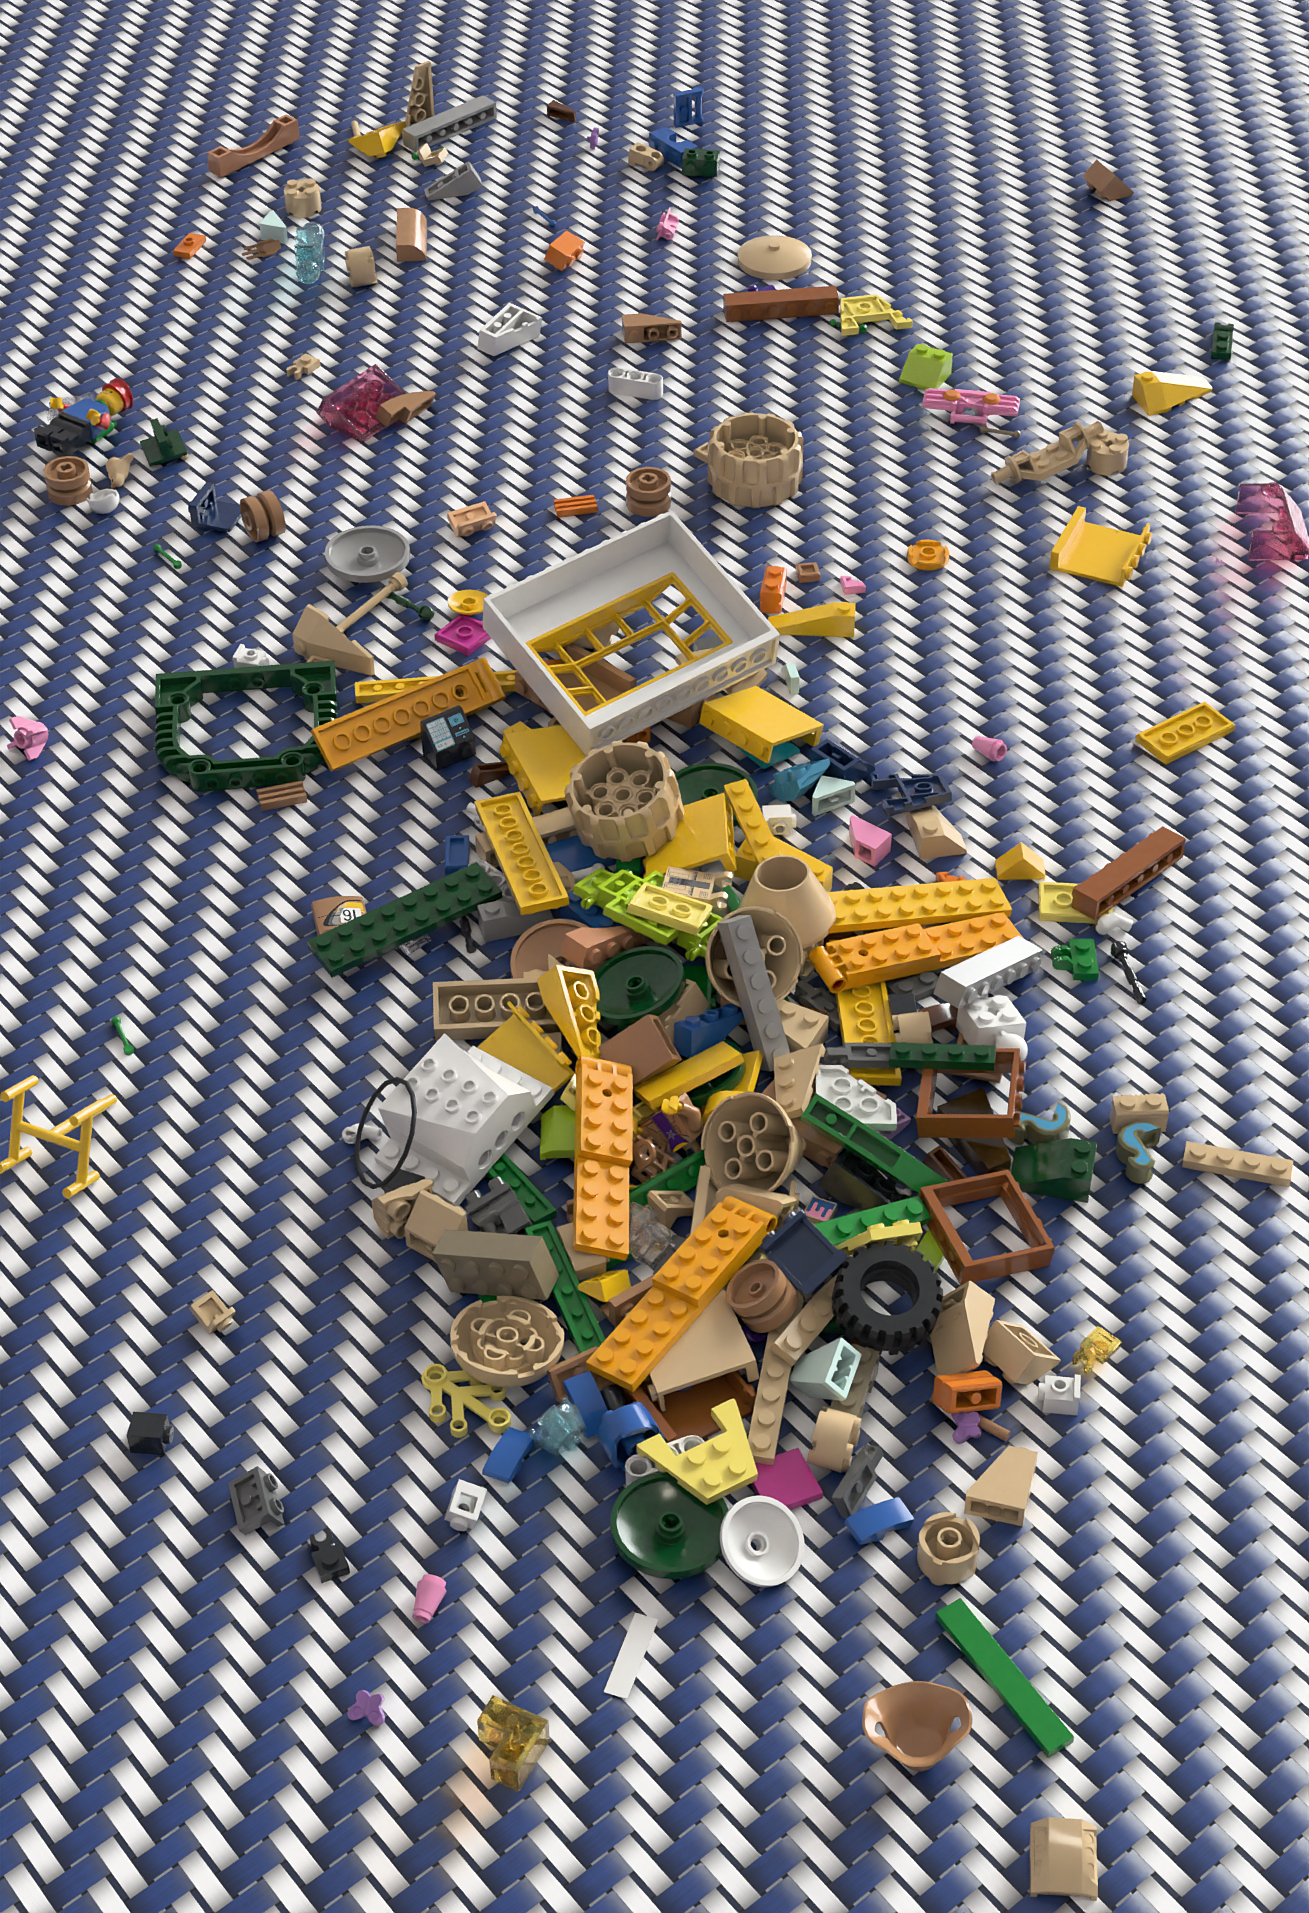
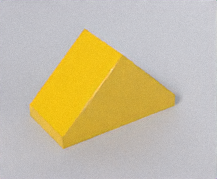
M1022 842L995 860L997 880L1045 879L1046 877L1043 859Z

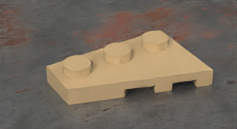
M822 1043L774 1058L776 1102L783 1108L790 1119L800 1117L809 1105L813 1092L811 1087L814 1076H818L820 1070L818 1066L820 1057H824L826 1051Z

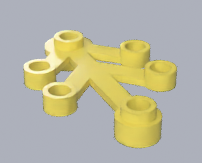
M431 1364L426 1367L421 1379L423 1386L431 1391L429 1418L432 1422L440 1423L446 1419V1407L442 1404V1391L451 1396L453 1420L450 1422V1431L454 1437H464L468 1432L467 1421L464 1419L463 1405L486 1420L489 1429L496 1434L505 1433L511 1426V1415L507 1409L502 1407L490 1409L474 1398L489 1396L493 1401H501L506 1397V1387L483 1385L484 1383L472 1378L464 1370L448 1372L441 1364ZM468 1381L471 1386L458 1387L454 1383ZM495 1390H501V1392H499V1393H495V1392H493V1391H495ZM436 1411L442 1412L440 1414H434V1412ZM457 1426L463 1427L461 1429H455V1427Z

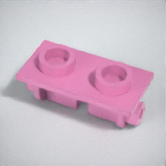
M670 207L667 213L663 212L656 229L658 233L657 241L660 236L666 240L674 237L679 219L676 215L670 213Z

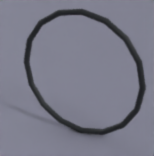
M394 1077L384 1081L372 1094L363 1111L357 1129L354 1150L356 1172L362 1184L371 1189L386 1186L398 1174L408 1156L415 1134L417 1117L415 1093L409 1082L402 1078ZM399 1082L405 1085L410 1095L412 1109L410 1133L404 1152L395 1169L382 1182L372 1184L365 1179L360 1166L359 1150L362 1130L368 1112L376 1097L387 1085Z

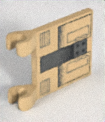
M668 866L662 888L710 904L715 909L722 911L726 909L727 904L721 903L719 900L726 901L728 894L726 892L712 894L713 886L716 884L721 889L728 885L732 886L731 882H725L724 879L732 880L733 874L729 871L712 874Z

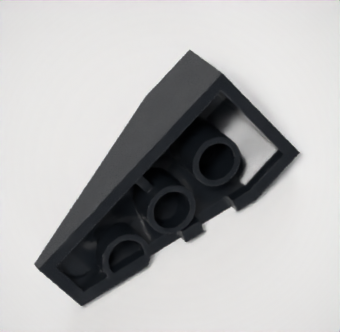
M848 1150L832 1163L818 1184L828 1196L863 1211L911 1198L906 1194H900L896 1190L895 1185L897 1183L892 1178L886 1179L878 1169Z

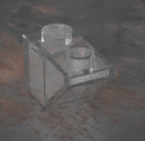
M633 1202L629 1208V1251L636 1262L655 1268L675 1244L669 1237L670 1231L657 1219V1212L647 1204L643 1206Z

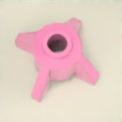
M20 716L9 719L13 729L18 730L14 733V741L6 745L7 748L11 749L17 746L26 749L24 752L28 761L36 759L48 740L47 728L41 722Z

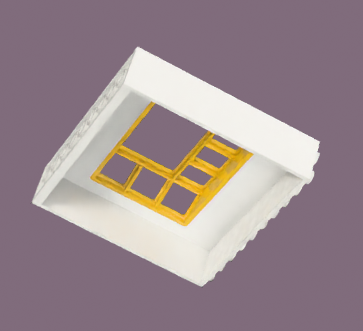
M672 510L660 514L652 520L643 522L633 529L624 531L616 537L604 540L599 545L585 549L582 553L571 558H566L554 566L547 567L535 575H530L516 584H511L497 593H492L484 598L483 629L586 756L593 749H600L611 745L614 741H622L775 664L780 639L779 632ZM671 584H674L685 597V601L663 618L651 602ZM692 606L705 622L685 640H681L670 627V624ZM644 608L656 623L634 633L622 618ZM615 622L627 637L604 647L592 632ZM711 628L723 641V644L696 657L688 647ZM659 630H663L689 660L608 701L604 699L581 671L582 668ZM585 636L597 652L574 662L563 649V646ZM555 651L565 664L547 665L537 652ZM573 673L584 687L566 689L555 674ZM592 696L599 705L585 712L574 697Z

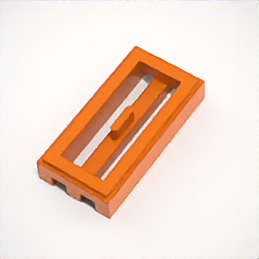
M594 495L553 500L557 517L598 512Z

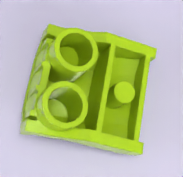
M568 1105L553 1106L541 1115L540 1160H546V1158H574L575 1111L570 1109Z

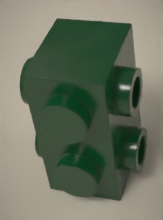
M685 148L682 157V175L690 177L705 176L707 178L717 177L720 168V150Z

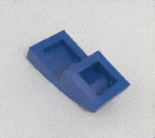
M587 1370L562 1382L570 1407L576 1411L584 1437L591 1438L598 1434V1429L601 1425L600 1418L608 1410L592 1374Z
M509 1427L491 1452L482 1470V1475L509 1484L521 1470L522 1459L534 1446L535 1436Z
M898 1497L869 1506L846 1518L844 1523L858 1544L861 1545L881 1541L889 1531L911 1527L914 1518Z

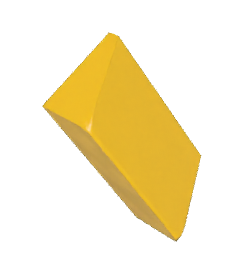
M623 1269L599 1274L580 1283L577 1287L578 1290L600 1301L608 1302L609 1299L629 1289L631 1284L628 1270Z

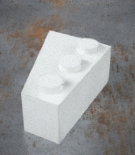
M508 303L479 330L478 349L496 356L540 336L542 317Z

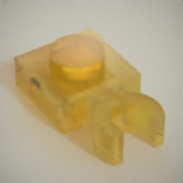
M1097 1326L1081 1342L1080 1350L1076 1351L1073 1355L1072 1364L1075 1366L1079 1361H1085L1087 1363L1085 1364L1084 1372L1086 1374L1090 1373L1094 1368V1362L1098 1361L1103 1365L1120 1348L1121 1341Z

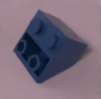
M829 739L822 741L811 749L810 762L828 758L830 760V765L822 776L852 781L856 784L875 771L873 765Z

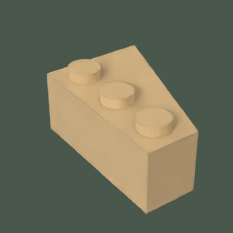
M686 979L684 990L679 999L667 1011L658 1016L673 1045L674 1023L685 1020L687 1016L703 1014L710 1005L696 982Z
M786 1000L776 1003L790 1053L821 1043L824 1044L828 1038L829 1016Z

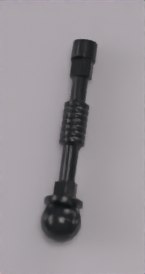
M465 915L460 917L459 922L462 934L465 935L466 950L471 954L476 951V946L471 937L472 930L469 919Z
M1115 941L1111 945V955L1122 963L1124 967L1123 972L1129 985H1132L1137 1003L1143 1004L1147 999L1137 983L1138 979L1133 968L1130 967L1127 961V944L1123 941Z

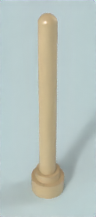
M396 572L390 577L386 587L336 627L340 626L345 631L393 591L403 590L408 585L405 576L400 572Z

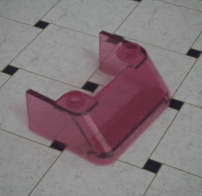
M1275 482L1240 484L1235 510L1236 514L1278 513L1279 520L1273 523L1272 530L1252 531L1248 560L1308 559L1309 537L1300 508L1287 492Z

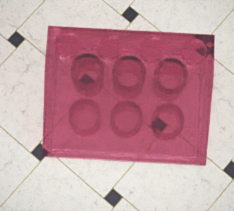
M374 364L323 398L316 413L331 428L364 443L386 428L375 418L380 405L406 393L377 364Z

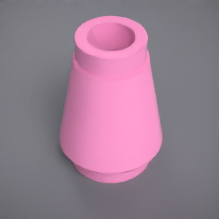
M976 736L973 739V749H976L991 761H1001L1005 757L1007 746L1002 740Z
M425 1574L422 1580L418 1581L412 1615L416 1621L422 1623L430 1622L431 1617L447 1592L445 1589L446 1582L442 1578Z

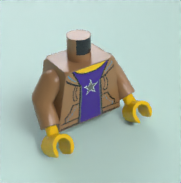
M685 1092L679 1097L672 1096L670 1100L664 1099L662 1107L647 1117L640 1127H638L637 1121L633 1120V1139L638 1134L644 1139L651 1136L653 1142L660 1146H665L667 1153L672 1154L683 1148L686 1154L690 1156L701 1149L696 1138L703 1132L705 1126L702 1122L699 1108L693 1106Z

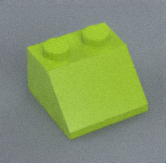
M917 344L908 354L899 382L923 390L929 388L938 389L951 375L953 354L942 349L928 347L925 344Z

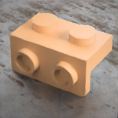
M486 501L447 513V519L456 537L469 536L479 530H488L495 525L497 517L495 512H490Z

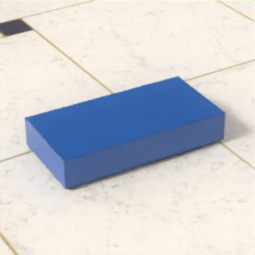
M469 835L445 836V874H452L469 865Z

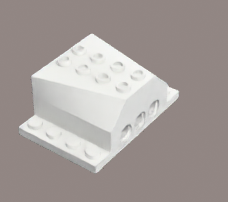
M444 1033L404 1078V1080L409 1082L415 1093L417 1117L412 1144L408 1156L400 1169L425 1176V1179H431L434 1182L432 1187L433 1194L438 1195L442 1200L453 1206H459L466 1198V1195L473 1190L488 1170L491 1169L554 1095L553 1088L475 1046H472L466 1053ZM401 1083L378 1107L391 1139L374 1158L377 1164L391 1172L395 1169L404 1152L410 1133L412 1116L410 1095L405 1085Z

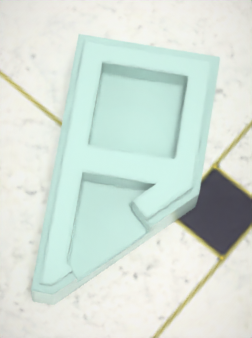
M794 663L786 664L781 668L790 695H797L799 693L798 671Z

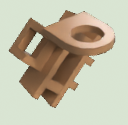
M638 1134L633 1139V1160L635 1164L631 1175L644 1183L666 1170L668 1166L674 1164L675 1160L664 1153V1145L657 1148L652 1143L653 1138L651 1136L644 1139ZM645 1171V1172H646V1176H644L643 1174H641V1172Z

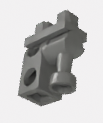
M499 1176L489 1181L488 1186L491 1192L483 1196L479 1190H474L466 1195L468 1206L465 1208L472 1221L482 1232L499 1233L496 1226L503 1223L508 1234L525 1235V1232L521 1234L516 1232L526 1226L534 1225L515 1191Z

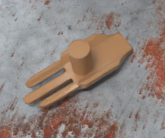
M267 239L247 246L244 250L255 247L257 249L244 252L242 256L258 252L256 255L246 257V259H253L276 254L279 249H282L280 241Z

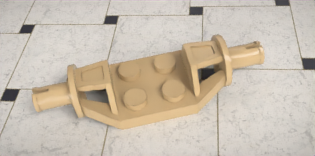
M1099 421L1085 428L1077 422L1073 424V427L1059 432V441L1056 443L1048 444L1045 448L1030 454L1022 450L1012 457H1005V467L992 472L991 478L996 485L1010 477L1016 483H1019L1022 478L1043 481L1077 464L1084 451L1090 448L1089 439L1103 433L1104 428ZM1077 441L1078 444L1074 448L1073 443Z

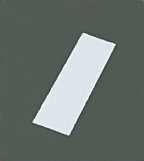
M639 1613L634 1614L605 1687V1693L625 1699L628 1698L658 1619Z

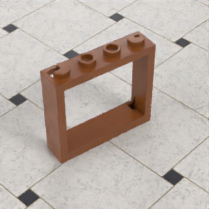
M996 1048L995 1071L923 1068L916 1115L918 1138H1015V1129L1021 1125L1020 1111H1017V1109L1022 1110V1094H1019V1092H1024V1076L1021 1075H1025L1026 1062L1021 1061L1020 1048ZM937 1073H1011L1007 1114H932Z
M1009 1170L920 1188L919 1197L931 1216L927 1226L960 1285L968 1281L978 1282L1050 1266L1055 1252L1053 1240L1048 1237L1043 1228L1042 1221L1036 1217L1030 1201L1025 1198L1020 1190L1019 1183L1014 1180ZM1000 1195L1031 1248L973 1261L943 1207Z

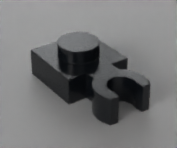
M329 1529L325 1530L326 1539L324 1541H317L314 1534L310 1535L311 1547L315 1551L311 1553L312 1560L321 1583L350 1574L349 1565L340 1543L333 1545V1535Z

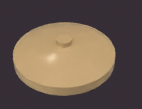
M780 235L761 236L745 242L739 248L738 265L745 273L760 279H789L801 275L810 267L811 251L805 243L795 238Z

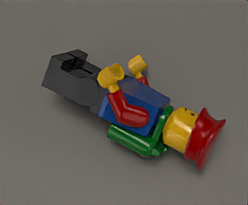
M114 378L109 383L103 385L102 392L96 396L95 400L85 398L73 405L62 403V397L50 398V408L58 409L60 413L47 426H38L34 429L37 447L50 452L53 451V453L65 457L73 454L86 442L97 443L114 430V426L117 425V422L111 420V417L118 412H124L126 409L133 407V397L127 383L120 378Z

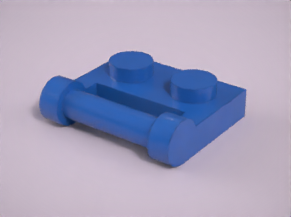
M694 87L691 90L673 93L674 126L676 128L703 122L702 87ZM695 97V114L692 116V98Z

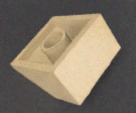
M995 1320L987 1331L988 1338L984 1344L983 1358L989 1364L998 1366L1003 1371L1002 1376L1012 1384L1021 1383L1029 1385L1056 1367L1061 1361L1023 1325Z

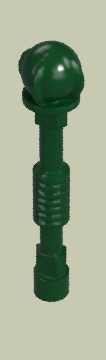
M394 593L386 597L405 608L415 610L418 616L426 621H430L434 617V610L429 606H417L411 603L410 600L402 596H396Z

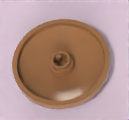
M552 919L530 927L520 936L512 950L510 961L512 979L524 978L523 972H529L534 969L548 971V954L553 956L563 966L579 968L561 956L563 941L566 933L588 926L569 919ZM610 958L584 969L595 973Z

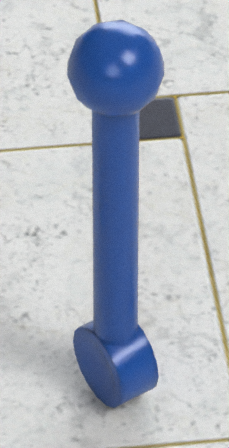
M538 206L533 207V212L549 222L551 227L556 225L555 220L549 219L539 210Z

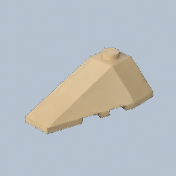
M308 604L292 634L295 652L307 659L311 655L335 661V667L373 676L375 674L373 656L356 640L350 641L343 634L344 630L340 626H333L329 622L330 617L326 613Z

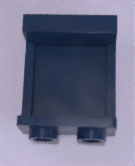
M801 1209L797 1214L795 1212L790 1213L782 1222L784 1226L777 1232L773 1230L761 1241L763 1243L761 1252L768 1260L775 1262L796 1290L809 1301L838 1274L839 1269L842 1268L843 1262L848 1256L841 1249L838 1250L806 1217V1213Z

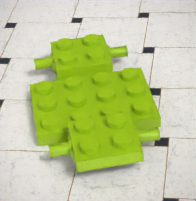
M599 868L574 885L573 894L583 899L581 901L582 908L589 909L592 905H598L604 910L603 915L611 918L614 922L621 923L637 933H642L660 944L667 945L678 937L677 945L687 950L685 956L690 961H693L698 956L706 959L709 937L717 923L723 919L711 913L698 935L695 936L628 913V904L643 883L662 888L665 875L656 870L642 879L633 875L632 871L628 869H622L615 874Z

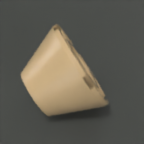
M790 855L773 856L762 861L755 869L738 907L740 909L749 906H760L779 912L795 927L803 949L825 938L829 934V928L833 923L835 924L836 920L834 903L806 862Z

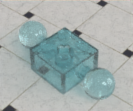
M308 222L303 227H297L294 244L297 267L296 276L304 284H313L320 279L321 271H324L325 251L322 250L324 230L316 222Z

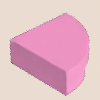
M840 576L844 595L866 592V586L862 581L852 580L850 576Z

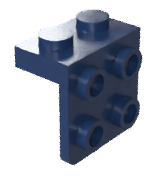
M206 482L188 505L192 526L230 532L241 518L240 505L216 501L214 483Z

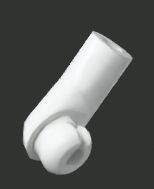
M1109 913L1098 920L1096 931L1101 935H1105L1108 931L1118 927L1128 932L1132 927L1133 921L1116 913Z

